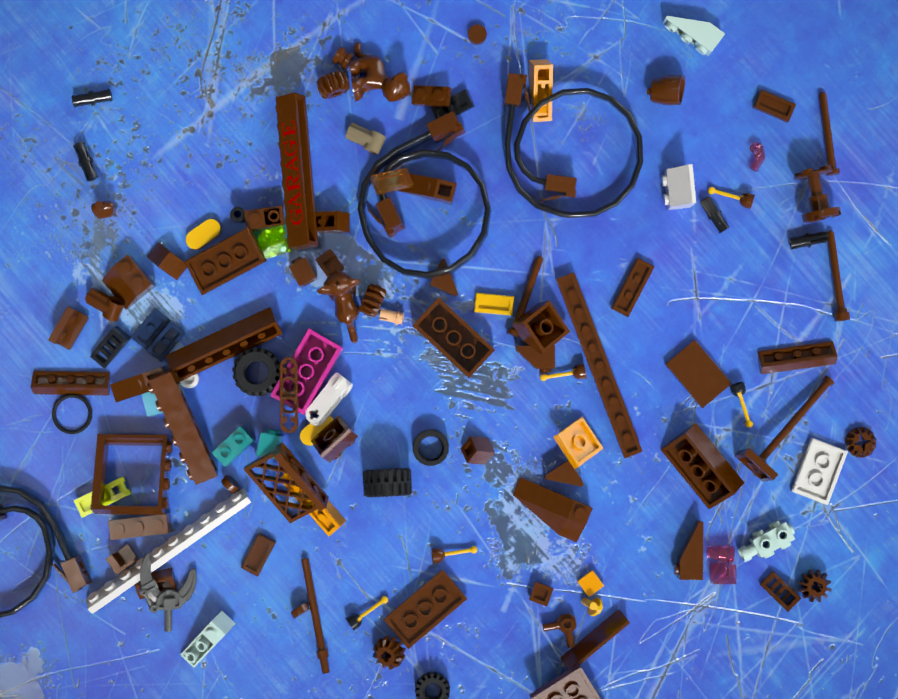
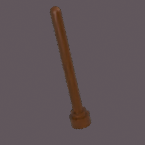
M829 230L827 232L828 248L837 306L834 320L835 322L850 320V313L847 312V308L844 306L835 235L832 230Z

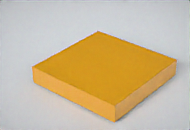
M580 417L553 437L574 469L603 449L583 417Z

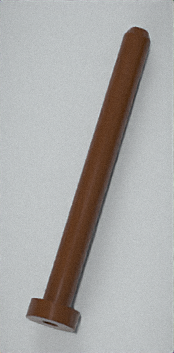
M820 92L819 101L827 161L832 169V172L826 174V176L840 174V169L836 168L827 94Z
M537 256L513 323L525 313L543 262V257ZM513 326L507 330V334L519 338Z

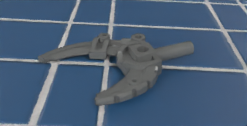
M146 553L140 568L141 587L139 592L145 597L148 608L152 613L158 610H165L164 631L170 632L172 631V610L180 609L186 601H189L195 591L197 582L196 569L192 568V570H189L185 583L178 591L174 589L159 591L157 583L151 576L152 562L149 560L150 556Z

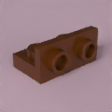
M67 306L48 340L71 350L89 317Z

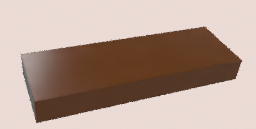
M637 258L611 309L629 317L655 266Z

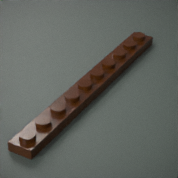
M575 273L557 278V285L622 455L625 459L643 451Z

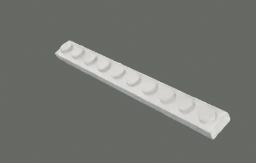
M243 488L233 493L230 498L217 504L213 510L203 514L196 522L186 526L176 536L170 537L160 547H156L149 554V560L152 562L151 573L250 504L251 500L246 490ZM144 558L139 559L129 569L123 570L113 580L106 582L99 590L92 592L86 598L88 610L92 614L139 582L140 568Z

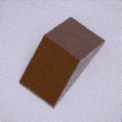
M159 242L147 256L156 266L175 280H178L187 269L184 261Z
M445 258L441 259L437 269L447 267ZM451 274L432 279L430 286L454 297L458 296Z
M569 460L564 461L544 476V479L581 487L584 485Z

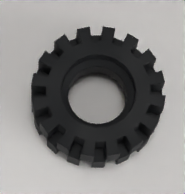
M437 672L423 674L418 679L415 687L416 698L449 699L450 685L447 678H444L441 673L438 674ZM430 683L437 684L440 687L439 695L429 697L425 693L426 686Z

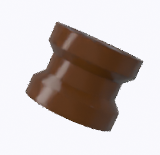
M341 46L334 55L332 63L339 64L345 71L350 66L349 61L354 59L355 54L352 52L348 53Z

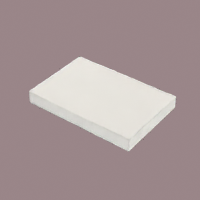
M810 438L791 491L828 505L848 451L815 438Z

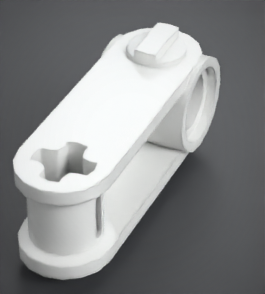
M335 373L306 410V419L314 426L322 425L342 399L348 395L353 384L339 373ZM314 413L319 415L317 419L313 418L312 415Z

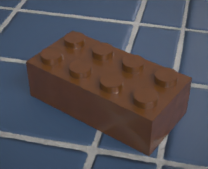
M439 297L412 325L468 379L495 351L490 344Z

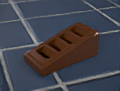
M774 571L759 584L787 612L802 599ZM775 578L777 581L768 588L767 585ZM781 584L782 587L774 594L772 591ZM787 589L789 592L780 599L778 596ZM792 594L794 598L786 605L784 602Z

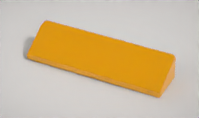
M284 473L280 477L283 479L290 480V476L288 475V473ZM291 486V492L302 493L300 487ZM303 499L302 505H313L310 500ZM329 500L326 509L322 511L317 509L309 513L328 537L346 522L345 518Z

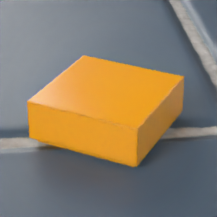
M593 570L577 580L588 597L604 586Z

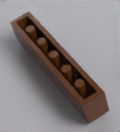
M268 307L165 356L169 369H173L178 382L283 333L271 307Z
M170 368L150 376L149 383H147L151 394H155L157 401H155L159 412L162 411L165 416L163 421L166 428L171 429L173 444L178 446L181 451L179 457L182 463H186L188 467L187 474L189 479L194 480L195 485L217 477L218 469L173 369Z

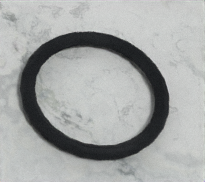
M67 394L58 399L54 404L52 419L60 431L67 434H78L89 426L92 420V408L84 397L78 394ZM67 398L80 399L88 409L87 422L77 430L64 429L56 418L57 407Z

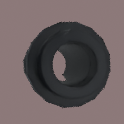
M234 207L230 212L231 219L235 222H244L245 210L241 207Z

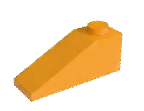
M548 59L529 60L531 110L540 100L552 95L553 64ZM552 102L542 106L532 117V121H552Z

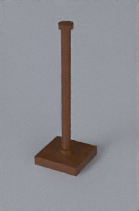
M825 376L821 385L759 456L750 448L739 450L735 457L762 482L774 480L779 474L765 460L827 388L833 386L834 381L830 377Z

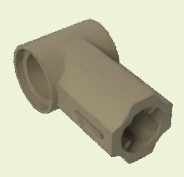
M351 123L345 136L346 139L363 146L365 150L376 155L379 154L386 139L384 135L373 130L369 131L354 123Z

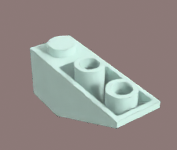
M667 16L663 22L667 30L679 34L682 41L694 45L696 51L702 55L706 54L709 56L725 35V33L710 22Z
M221 611L180 655L194 668L236 623Z

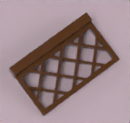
M283 442L276 445L275 450L244 466L243 470L289 523L317 509L319 511L326 509L329 496ZM274 457L278 462V466L267 464V460ZM254 467L263 468V475L255 473L252 469ZM266 469L277 471L276 477L265 475ZM279 473H288L290 480L279 478ZM264 480L275 482V488L267 487L264 484ZM278 483L289 485L288 491L277 489ZM291 486L300 487L302 493L291 492ZM276 494L287 496L286 502L278 500ZM289 496L300 498V504L290 503ZM303 499L310 500L313 505H302ZM289 507L299 510L298 513L292 516L287 511V508Z

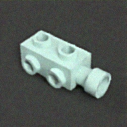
M777 520L768 525L770 529L764 532L762 529L752 534L753 538L749 539L751 544L737 549L740 557L745 563L756 554L758 557L766 559L774 555L775 550L779 548L782 550L791 546V541L795 540L793 536L795 532L792 526L786 522L780 523ZM781 532H784L785 537L783 539H781L779 536ZM764 541L768 542L767 548H764L762 545Z

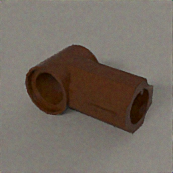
M95 287L91 288L85 297L86 303L103 312L102 315L105 319L114 322L119 320L125 306L124 300L116 296H108Z

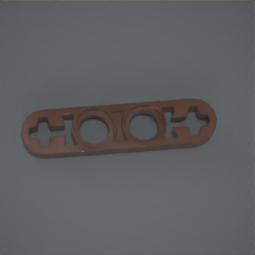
M286 357L280 362V427L285 433H293L299 425L298 362L294 358ZM288 360H291V364H294V368H291V374L295 373V378L283 377V374H288V369L284 368V364H287ZM292 380L295 387L292 391L285 390V381ZM287 399H291L295 403L294 408L290 411L284 408V402ZM295 412V417L291 416V422H294L295 425L291 427V430H288V427L284 426V423L288 422V416L284 417V413L291 414Z

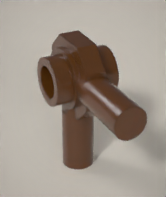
M570 613L561 614L557 621L542 624L544 632L559 629L565 633L567 647H575L572 632L577 625L573 615Z

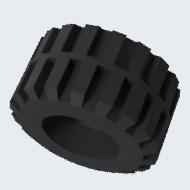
M262 348L245 350L244 353L239 355L238 359H235V366L232 367L234 372L232 377L236 382V386L243 393L251 396H265L272 393L280 379V361L277 359L278 357ZM254 361L264 362L269 371L267 379L259 384L251 382L247 376L248 366Z
M393 468L364 471V496L392 497L410 495L412 493L411 469Z

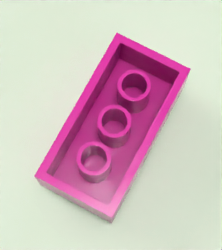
M311 329L307 330L292 356L298 362L299 413L305 415L306 410L315 400L344 349ZM290 360L286 367L288 374H283L284 378H295V373L291 374V368H294V364H291ZM280 379L270 395L280 401ZM292 380L285 381V390L292 391L295 387ZM287 399L284 402L285 405L292 409L295 406L294 401L291 399Z

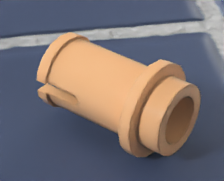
M381 308L379 320L396 323L398 326V324L403 323L404 313H401L400 310L396 312Z

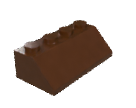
M696 423L685 429L661 449L708 509L734 495L745 483Z

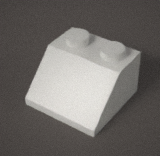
M689 164L666 169L664 175H661L662 186H665L666 194H663L664 205H667L668 210L691 208L696 203L693 165Z

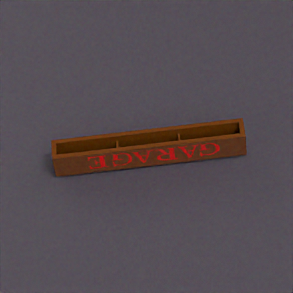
M294 92L276 97L275 109L278 120L277 129L279 132L288 248L301 250L318 246L306 98L304 95Z

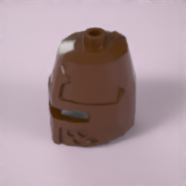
M666 75L652 79L651 87H647V95H650V100L654 103L681 105L685 89V76Z

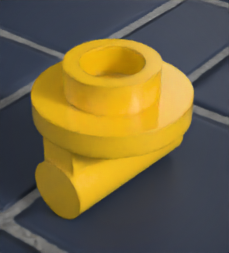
M584 597L581 600V603L588 607V614L594 617L601 613L603 603L600 598H594L591 601Z

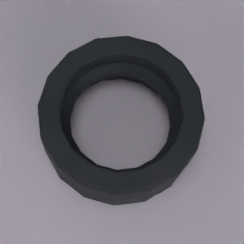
M436 430L421 432L413 443L415 458L426 466H435L442 463L449 452L447 438ZM433 436L441 441L442 452L437 458L427 459L421 454L420 443L424 438Z

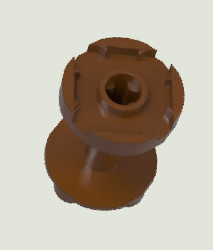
M831 165L820 167L817 170H813V168L805 169L800 173L794 174V180L808 179L812 196L808 198L811 212L801 215L803 223L842 215L840 207L830 208L828 195L823 194L820 176L831 173Z

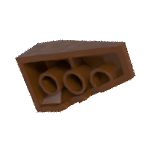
M521 477L513 493V496L558 535L577 542L593 509L586 504Z

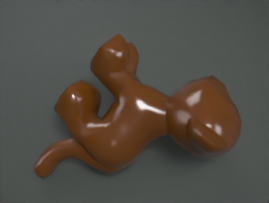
M359 42L354 44V54L358 59L349 61L355 102L361 100L364 93L371 90L381 89L383 96L389 102L400 101L411 94L406 73L399 72L388 77L385 74V66L380 57L366 55L362 52Z
M334 270L325 280L324 286L317 290V293L329 295L331 300L335 302L336 318L339 322L346 323L352 343L358 342V336L353 321L359 317L360 310L359 306L355 305L353 297L356 295V286L360 283V280L352 279L345 272Z

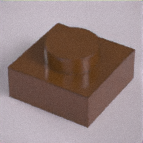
M535 581L529 600L548 606L554 588Z

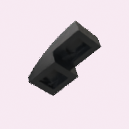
M465 89L451 96L450 107L431 106V109L437 119L452 111L457 116L474 108L475 105L468 90Z

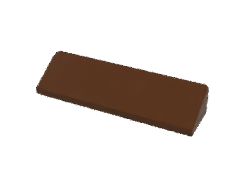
M833 341L757 351L761 374L834 365L838 358Z
M33 371L31 389L33 394L110 395V372Z
M617 610L579 641L575 647H572L561 656V661L568 670L578 663L581 665L629 625L630 622L620 610Z

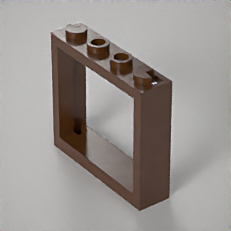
M97 434L91 499L92 512L94 514L165 515V509H168L169 499L166 497V490L170 489V479L167 478L168 471H171L169 453L173 451V442L170 441L167 435ZM109 445L162 446L158 506H103Z

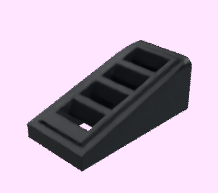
M116 326L112 328L90 357L105 369L127 345L131 337L120 327ZM111 340L114 344H116L117 348H115L109 341ZM106 346L113 353L110 354L104 347ZM101 352V353L104 354L108 359L105 360V359H104L102 356H100L98 353Z

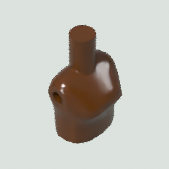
M97 201L91 205L92 212L98 219L110 218L116 214V206L111 201Z

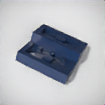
M154 308L132 334L131 338L162 362L166 357L165 355L170 353L186 332L158 309Z

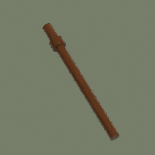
M309 558L301 559L318 648L316 651L317 659H320L322 674L330 672L327 659L329 654L328 649H325Z

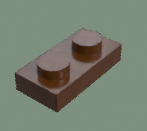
M414 85L412 105L450 107L452 88Z

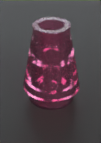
M730 544L707 546V558L725 563L734 562L735 546H730Z

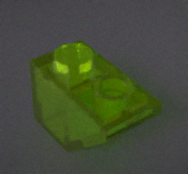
M282 225L264 230L256 238L266 259L292 252L291 248H288L287 233Z

